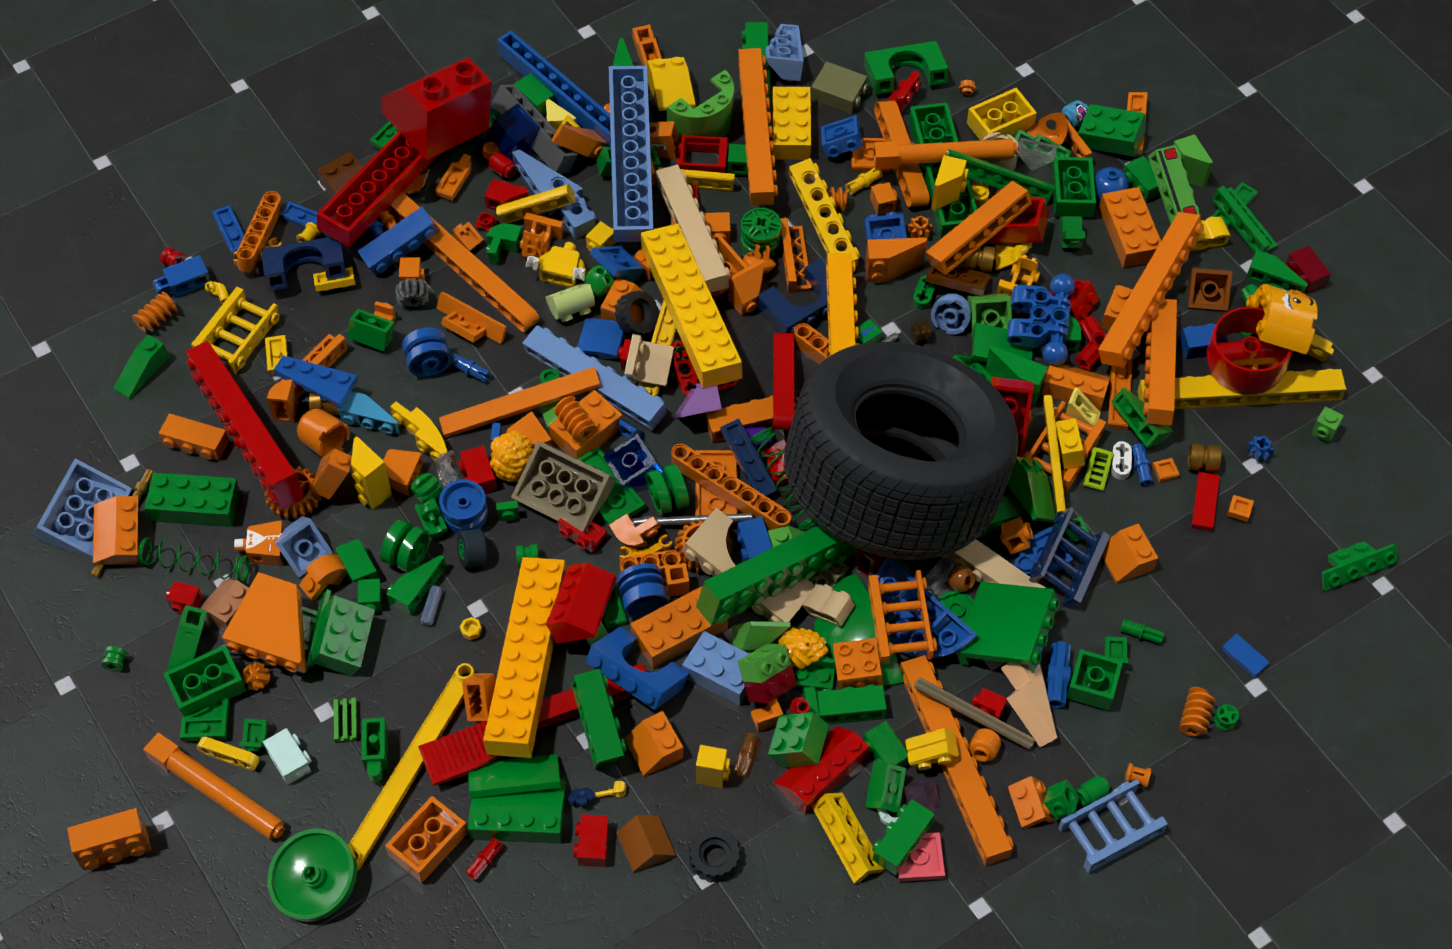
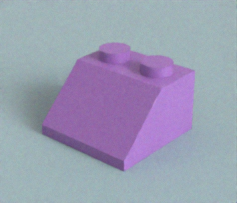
M701 383L696 384V388L690 390L677 410L676 417H685L722 409L717 385L703 389Z

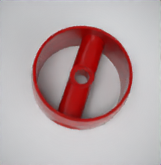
M1241 307L1231 310L1218 320L1211 333L1207 348L1208 368L1219 384L1233 392L1241 394L1264 393L1274 388L1287 372L1293 350L1267 343L1251 336L1245 337L1242 341L1217 343L1221 338L1233 333L1246 332L1258 335L1256 331L1257 324L1260 320H1263L1265 315L1262 308ZM1278 363L1266 369H1248L1239 366Z

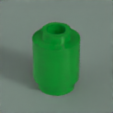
M1098 775L1086 781L1076 790L1079 795L1078 801L1083 806H1087L1109 795L1110 785L1108 781Z

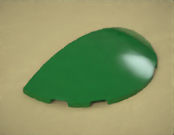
M856 574L845 577L832 587L837 592L844 591L848 593L855 605L843 625L837 626L819 618H816L814 624V631L826 641L825 646L828 648V652L824 656L835 659L834 643L876 638L869 593ZM887 636L888 643H891L889 636ZM893 653V656H890L889 664L880 665L883 687L904 683L896 654Z

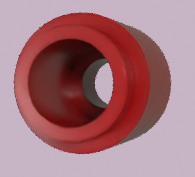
M498 152L489 158V168L501 177L510 179L516 174L517 166L502 153Z

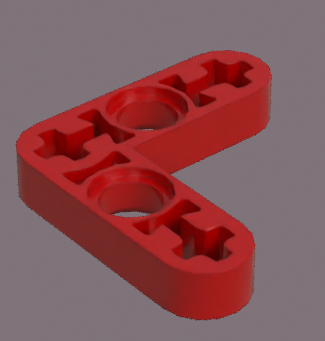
M676 341L672 344L674 351L679 346L680 349H684L682 352L683 359H688L679 361V353L673 352V366L681 393L686 398L690 392L685 390L688 384L691 387H695L696 384H699L697 382L699 379L683 342ZM681 365H688L691 371L689 374L684 375L679 371V367ZM738 380L732 381V383L721 384L722 386L717 385L718 392L735 387Z

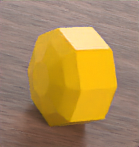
M470 617L463 620L460 625V631L463 638L473 640L479 638L482 627L478 619Z

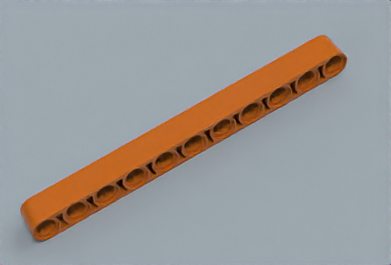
M401 193L388 207V210L400 222L420 207L405 193ZM430 216L440 230L432 239L424 242L431 251L520 331L525 332L540 321V317L534 308Z

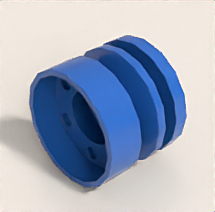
M649 563L638 564L625 569L619 574L617 582L620 594L623 596L622 601L625 613L629 617L642 618L669 604L667 592L663 586L664 582L661 571L657 565Z

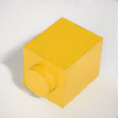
M601 221L586 235V248L590 252L594 247H610L616 243L614 242L613 229Z

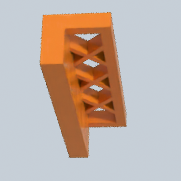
M788 218L781 219V248L788 293L812 291L811 284L804 279L803 274L805 267L808 266L803 227L789 226ZM799 232V237L793 240L790 238V233ZM794 246L802 251L798 256L792 252ZM796 262L804 266L800 272L795 269L794 264ZM800 277L806 281L807 285L796 286L797 279Z
M328 334L302 361L329 368L348 350L345 337L341 334H338L336 337ZM298 384L294 385L298 398L305 390Z

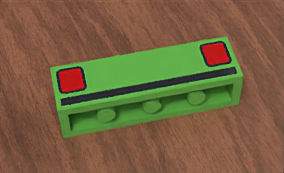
M1173 145L1153 151L1148 158L1170 224H1172L1178 212L1199 215V207L1195 203L1193 189L1189 185L1187 171L1183 167L1181 153L1178 151L1177 146Z

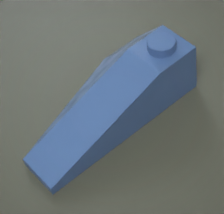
M780 24L774 38L770 41V45L766 47V61L781 79L791 82L800 81L804 61L800 31L797 25Z

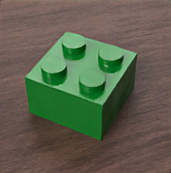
M1080 649L1066 698L1109 711L1123 661Z
M814 712L779 716L768 756L783 768L818 765L829 725Z

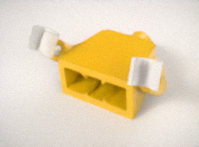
M566 242L563 248L554 246L549 252H546L539 258L534 256L527 257L526 267H533L535 271L539 268L540 281L571 288L576 286L577 279L585 281L587 274L584 261L580 259L579 252L575 251L576 245L571 242Z

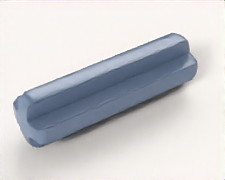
M432 586L430 588L421 617L422 625L431 626L433 624L442 595V588L439 586Z

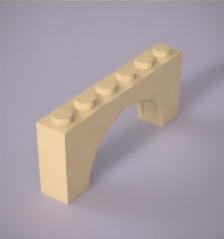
M716 507L685 543L682 552L690 561L698 563L702 570L709 575L716 576L734 567L735 564L729 556L726 545L727 531L733 520ZM803 579L793 588H786L775 597L770 596L759 605H752V609L757 614L766 617L769 622H790L803 607L805 600L815 585L809 580Z

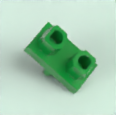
M434 498L428 502L414 505L421 524L425 530L429 531L431 539L441 537L444 532L448 531Z

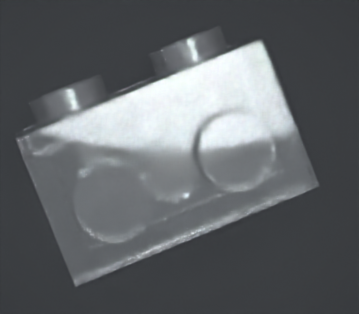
M451 450L441 454L435 462L439 482L444 489L448 484L458 480L457 475L459 472L455 452Z

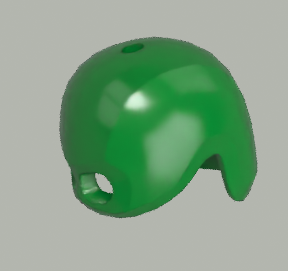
M596 265L586 274L584 284L591 285L595 297H603L608 294L615 280L602 265Z

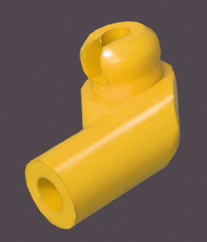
M208 281L205 284V290L212 295L219 296L221 304L229 297L225 285Z

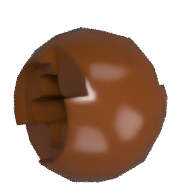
M956 566L949 572L948 583L955 591L966 592L973 587L975 575L967 566Z

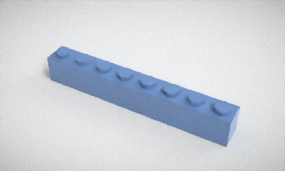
M537 325L522 342L526 353L550 368L557 370L563 376L595 366L601 387L593 390H596L613 407L652 431L667 413L665 402L660 397L650 395L644 387H637L629 378L619 376L613 368L601 365L600 361L595 357H588L579 347L574 348L570 346L564 338H557L548 328L543 329Z

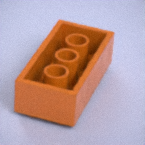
M1140 188L1102 194L1099 210L1122 268L1148 264L1161 239Z
M702 586L630 624L631 634L637 637L636 644L652 669L693 648L704 631L716 636L727 630L728 619L723 623L718 622L711 626L697 609L696 605Z

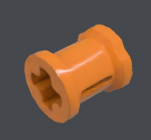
M1129 763L1124 782L1138 780L1139 784L1147 788L1151 768L1142 769Z

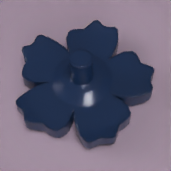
M586 787L581 790L580 788L570 792L568 803L573 804L576 802L577 805H587V801L595 799V793Z

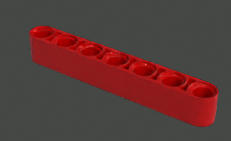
M774 333L773 429L790 430L794 416V333Z

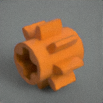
M918 216L915 219L911 218V224H908V231L912 232V238H929L933 225L929 224V218L926 219L923 216Z
M255 662L254 665L249 664L244 669L242 680L244 684H248V689L258 691L259 688L263 689L269 683L270 672L264 668V664Z

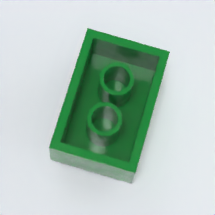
M1090 104L1078 134L1089 149L1135 157L1146 130L1145 113Z
M1054 157L1051 169L1052 185L1055 188L1052 193L1054 217L1082 216L1093 218L1096 196L1092 158Z
M334 595L325 606L311 663L352 676L361 667L375 610Z
M225 645L163 673L183 717L196 713L206 706L211 708L221 703L223 698L231 699L246 692L240 674Z

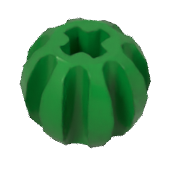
M429 473L417 476L411 486L413 494L421 503L428 502L432 498L437 501L443 490L438 479Z

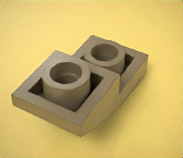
M845 563L831 565L825 572L820 571L810 582L814 585L823 586L826 584L833 587L845 576L849 566Z

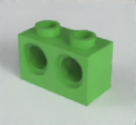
M767 643L737 661L744 682L762 683L791 666L786 645Z

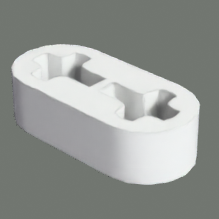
M1121 441L1117 442L1112 450L1114 453L1111 460V473L1116 479L1124 480L1128 478L1131 471L1132 449L1127 442ZM1120 449L1123 450V457H1120ZM1120 464H1123V470H1124V472H1121V471H1120V469H1119V465H1120Z

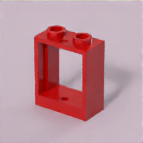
M682 135V143H678L677 154H680V158L676 159V165L684 170L726 173L728 137ZM687 151L719 153L718 164L686 163Z

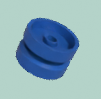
M417 329L409 333L402 342L409 372L415 376L429 377L445 371L452 362L445 334L440 329Z
M457 480L448 484L442 490L439 500L441 515L447 528L452 532L459 533L462 530L480 529L485 524L488 518L486 495L482 487L476 482Z

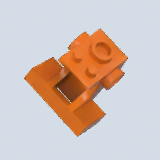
M526 212L524 217L525 230L520 243L522 256L539 258L546 252H549V244L552 237L562 240L564 235L563 222Z

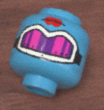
M1077 100L1064 106L1062 113L1073 128H1077L1082 125L1089 107Z

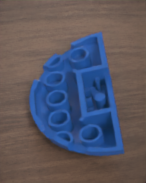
M888 557L884 560L876 574L878 582L883 584L915 581L911 575L893 559ZM913 589L885 592L884 595H881V601L886 604L918 601L917 591ZM924 590L931 636L936 639L937 651H934L932 658L949 655L969 645L978 635L930 592ZM920 609L887 613V615H884L885 623L897 624L921 621ZM923 630L895 632L888 635L892 645L925 641ZM926 650L902 652L916 657L925 655L927 658Z

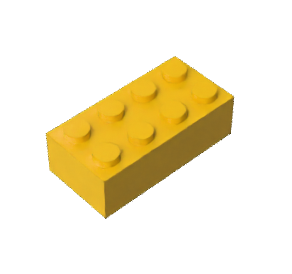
M773 87L772 155H774L775 160H806L810 158V87Z

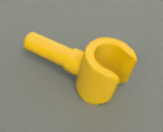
M615 781L613 789L595 792V798L608 795L618 798L624 797L626 794L625 782Z

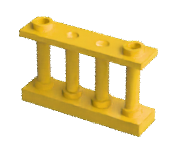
M236 287L192 342V348L209 341L217 355L228 360L231 372L236 374L245 365L247 358L271 327L278 322L280 318L278 307L273 303L267 311L249 303L246 300L244 290ZM240 309H246L262 318L255 325L237 317L236 314ZM234 323L251 331L246 339H242L225 331V328L229 324ZM221 337L240 347L232 354L213 344Z

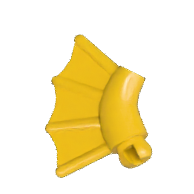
M1032 243L995 244V270L1017 264L1018 257L1025 255L1032 248Z

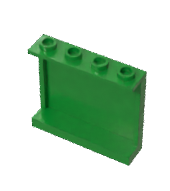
M981 582L965 623L978 636L969 645L955 652L960 663L969 665L971 658L1025 664L1029 666L1031 673H1034L1037 665L1041 662L1042 649L1047 645V635L1049 629L1053 627L1055 612L1060 607V600L1057 598L1054 589Z

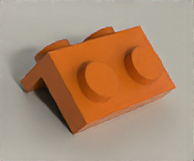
M1030 776L1008 786L1022 828L1027 829L1043 821L1049 823L1054 821L1051 812L1044 804L1047 791L1041 780L1039 781Z

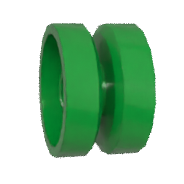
M675 463L663 467L662 473L657 469L646 473L649 494L660 516L671 513L673 506L677 510L689 506L687 488L681 472Z
M402 519L397 520L391 526L383 541L380 553L381 561L391 566L397 565L398 569L407 573L418 568L429 546V531L418 526L413 528V524Z

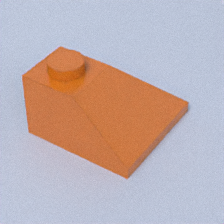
M763 259L732 275L730 278L728 300L741 316L747 312L754 311L757 307V299L763 280L765 264Z

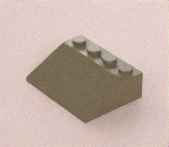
M537 441L511 498L557 521L562 518L584 533L607 500L617 478L546 443Z

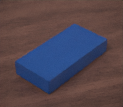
M1235 634L1221 648L1226 655L1253 678L1261 673L1270 663L1238 634Z

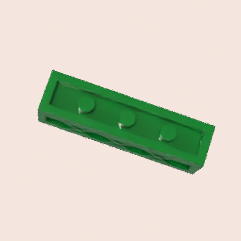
M1222 186L1217 189L1212 198L1213 202L1254 253H1256V250L1268 253L1278 246L1232 187L1226 189Z

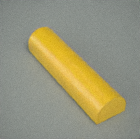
M567 184L499 205L496 208V214L504 224L524 219L526 212L537 215L575 203V195L572 187Z

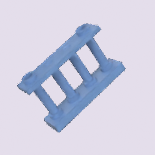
M1138 780L1131 783L1129 781L1124 782L1118 787V790L1075 813L1061 818L1058 827L1059 831L1062 832L1070 828L1087 853L1083 867L1088 874L1164 833L1168 823L1163 816L1157 820L1151 818L1134 794L1139 785ZM1127 798L1143 821V827L1138 830L1133 829L1116 805V802ZM1105 808L1109 809L1125 833L1122 839L1117 840L1112 837L1097 815L1098 812ZM1089 818L1105 841V848L1099 851L1094 849L1078 825L1079 822Z

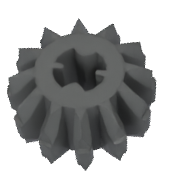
M407 278L406 281L401 280L395 289L397 303L401 304L402 307L409 306V308H418V305H425L429 297L427 283L423 282L422 279L416 280L415 278Z

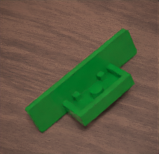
M1363 541L1328 555V563L1333 567L1321 573L1323 589L1328 591L1396 564L1398 562L1397 546L1391 544L1375 550Z
M329 589L322 595L318 611L302 606L306 671L309 667L312 668L314 666V663H311L324 609L331 599V590Z

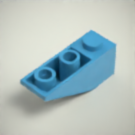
M351 391L342 407L338 409L341 421L346 424L360 425L366 429L383 431L386 434H400L398 421L365 394Z

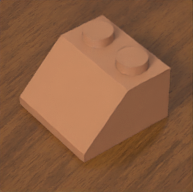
M223 580L199 609L207 610L205 619L225 631L249 587L237 580Z

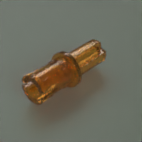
M746 733L742 747L738 749V758L733 769L738 776L746 775L750 761L755 757L754 750L759 737L755 735L754 739H752L754 733Z

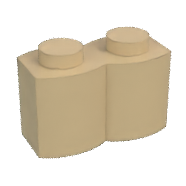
M816 584L805 600L803 607L810 615L842 626L855 605L848 593L844 591L837 592L826 584L823 586Z

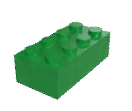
M153 473L144 509L150 522L233 527L241 491L236 478Z
M600 669L574 675L571 686L594 768L620 762L624 752H626V746L623 738L619 739L618 736L620 725L618 718L613 717L612 709L614 708L611 695L607 696L606 687H608L606 675L601 674Z

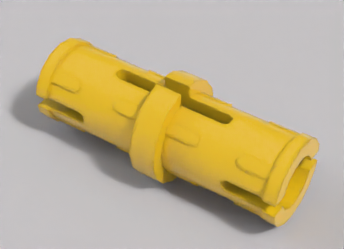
M874 167L866 173L859 174L858 178L845 184L847 192L852 195L862 188L869 187L872 182L883 177L881 169L875 170Z

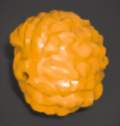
M514 430L502 434L492 441L491 450L493 452L491 453L490 465L494 469L497 478L504 481L507 480L508 482L519 481L534 450L531 449V440L526 439V435H523V432H516Z
M792 628L790 631H786L778 644L786 645L792 667L795 666L799 669H803L811 663L818 661L819 658H822L828 652V648L825 646V639L811 629Z

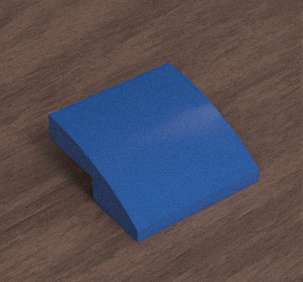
M585 319L577 347L583 350L585 355H598L600 359L618 358L619 348L622 346L625 333L619 328L620 326L616 321Z

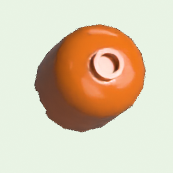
M312 409L301 417L297 425V435L303 444L321 457H324L334 448L341 452L344 448L341 446L345 439L349 440L350 429L347 424L326 411Z

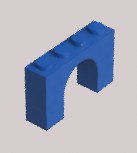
M621 626L591 645L585 662L594 669H600L601 673L605 674L607 678L653 710H656L681 692L690 674L674 662L669 663L657 672H644L630 666L624 659L632 654L637 637Z

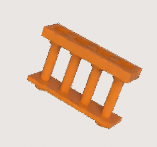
M1064 401L1060 403L1059 407H1054L1055 422L1074 419V417L1064 413L1066 404ZM1076 419L1078 429L1086 432L1088 436L1086 440H1081L1084 462L1087 461L1093 447L1096 446L1104 433L1106 422L1098 419L1097 423L1091 426ZM1045 427L1031 451H1026L1023 458L1038 460L1044 466L1043 470L1052 474L1051 465L1036 457L1041 449L1049 453ZM1058 449V450H1059V458L1062 459V458H1061L1060 449ZM1083 466L1061 470L1064 492H1068Z
M921 570L916 571L915 581L883 584L878 582L877 575H870L868 577V591L880 665L889 664L890 656H893V653L926 650L927 658L932 659L934 651H937L936 639L931 636L924 590H927L925 577L922 578ZM913 589L917 591L918 601L891 604L881 601V595H884L885 592ZM920 609L921 621L897 624L885 623L884 615H887V613ZM923 630L925 641L894 645L888 643L887 636L890 633Z

